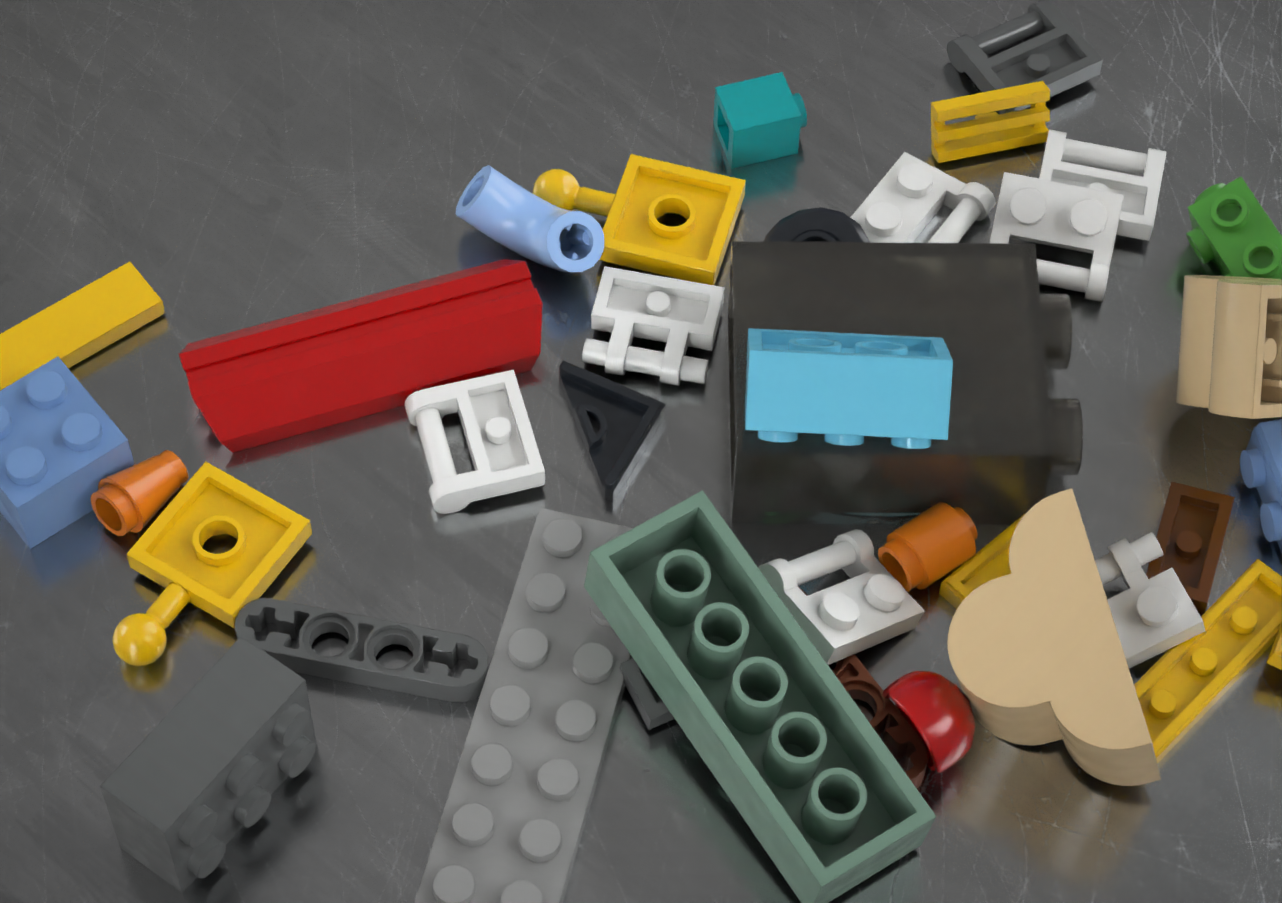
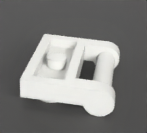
M1049 129L1039 179L1124 194L1116 235L1150 241L1156 216L1166 151L1148 148L1147 154L1066 139V132Z
M904 152L850 218L861 225L871 245L872 261L918 286L930 287L943 271L942 262L976 220L981 221L986 218L996 202L993 193L984 185L977 182L965 184ZM943 205L953 209L923 248L915 250L909 248Z
M1004 172L982 279L1000 282L1001 277H1007L1084 292V299L1103 302L1124 194ZM1009 238L1091 253L1093 256L1090 269L1006 253Z
M514 369L422 389L412 393L405 400L404 405L408 419L411 424L418 428L433 481L429 494L436 512L441 514L455 513L464 509L470 502L545 485L544 466ZM456 412L459 414L475 471L458 475L441 420L444 415Z
M855 529L838 535L832 545L791 561L778 558L758 567L828 665L915 629L925 612L903 588L901 583L875 558L872 541L862 530ZM843 569L851 578L808 596L798 587L801 584Z

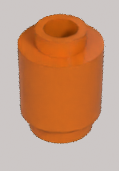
M938 502L891 532L887 536V543L878 550L879 561L901 583L907 592L915 587L925 589L975 556V540L978 537L977 529L971 517L960 507L953 508L947 503Z

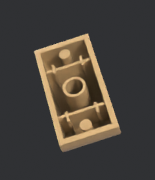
M1206 275L1184 276L1176 403L1208 408L1210 413L1248 419L1282 417V279Z
M1073 489L1055 493L1031 507L1017 524L1009 547L1011 574L995 578L980 585L957 608L950 623L947 641L951 665L963 693L970 701L974 716L985 729L998 738L1020 745H1042L1063 739L1069 754L1084 771L1110 784L1135 786L1161 780L1152 740Z

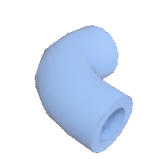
M490 165L483 167L473 177L462 193L456 207L455 214L480 232L519 255L558 271L583 272L590 269L601 258L604 250V233L600 224L591 215L581 211H570L557 207L516 184Z

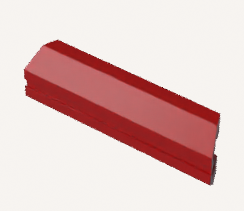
M502 259L188 343L179 353V357L188 379L192 399L219 442L229 451L235 453L405 406L407 397L422 389L513 369L515 375L531 371L541 352L543 303L537 288L533 286L531 273L526 261Z

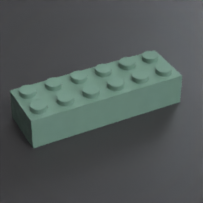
M703 490L590 552L584 588L801 903H829L922 845L937 816Z

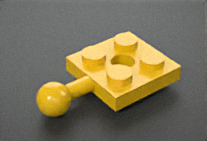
M630 154L616 194L580 187L576 178L571 173L562 169H551L542 173L534 183L533 194L562 209L570 211L577 209L607 217L602 230L604 233V250L599 260L681 280L715 285L745 196L746 180ZM666 213H676L685 217L687 221L680 226L669 227L659 223L657 218Z
M205 461L126 554L130 568L165 589L145 614H131L118 623L113 633V647L116 654L125 663L133 666H146L155 662L163 654L166 647L167 637L165 629L188 602L235 629V619L239 611L249 602L257 600L263 595L312 535L310 520ZM227 534L237 539L235 546L225 553L213 554L203 549L204 543L212 536Z

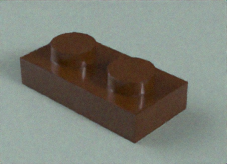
M1171 481L1156 536L1164 555L1149 562L1146 576L1150 579L1173 568L1198 613L1202 616L1206 612L1235 497Z

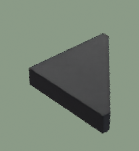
M563 360L559 366L560 384L605 500L614 503L666 416V403Z

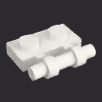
M604 266L591 314V329L612 334L609 342L586 338L582 362L605 366L606 373L622 376L625 375L626 370L660 376L661 383L679 386L681 380L704 384L709 360L686 356L687 347L712 351L724 303L725 287ZM633 337L666 342L665 351L631 346Z
M1152 532L1130 543L1126 538H1123L1107 546L1109 553L1095 560L1102 585L1122 577L1128 590L1107 600L1129 669L1205 632L1204 622L1174 569L1170 568L1148 579L1141 566L1164 555L1158 540Z

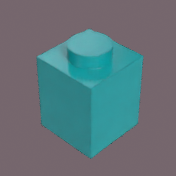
M783 72L715 87L713 126L731 169L798 153L800 128L807 126V113L801 95L799 93H791Z

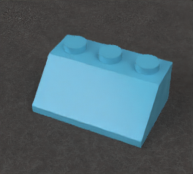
M748 328L745 430L758 431L759 439L770 442H793L798 439V433L825 434L824 441L835 445L864 444L865 436L891 437V445L900 448L931 447V439L948 440L953 359L943 338Z

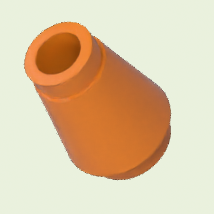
M164 450L159 455H155L101 479L98 484V490L91 495V505L94 513L104 527L117 536H124L129 531L138 533L179 490L180 486L188 481V471L182 460L175 453Z

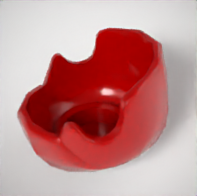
M913 671L895 680L883 690L884 698H891L898 710L923 740L927 748L928 758L930 759L927 766L931 771L943 773L964 758L972 748L976 723L971 704L953 681L936 672Z

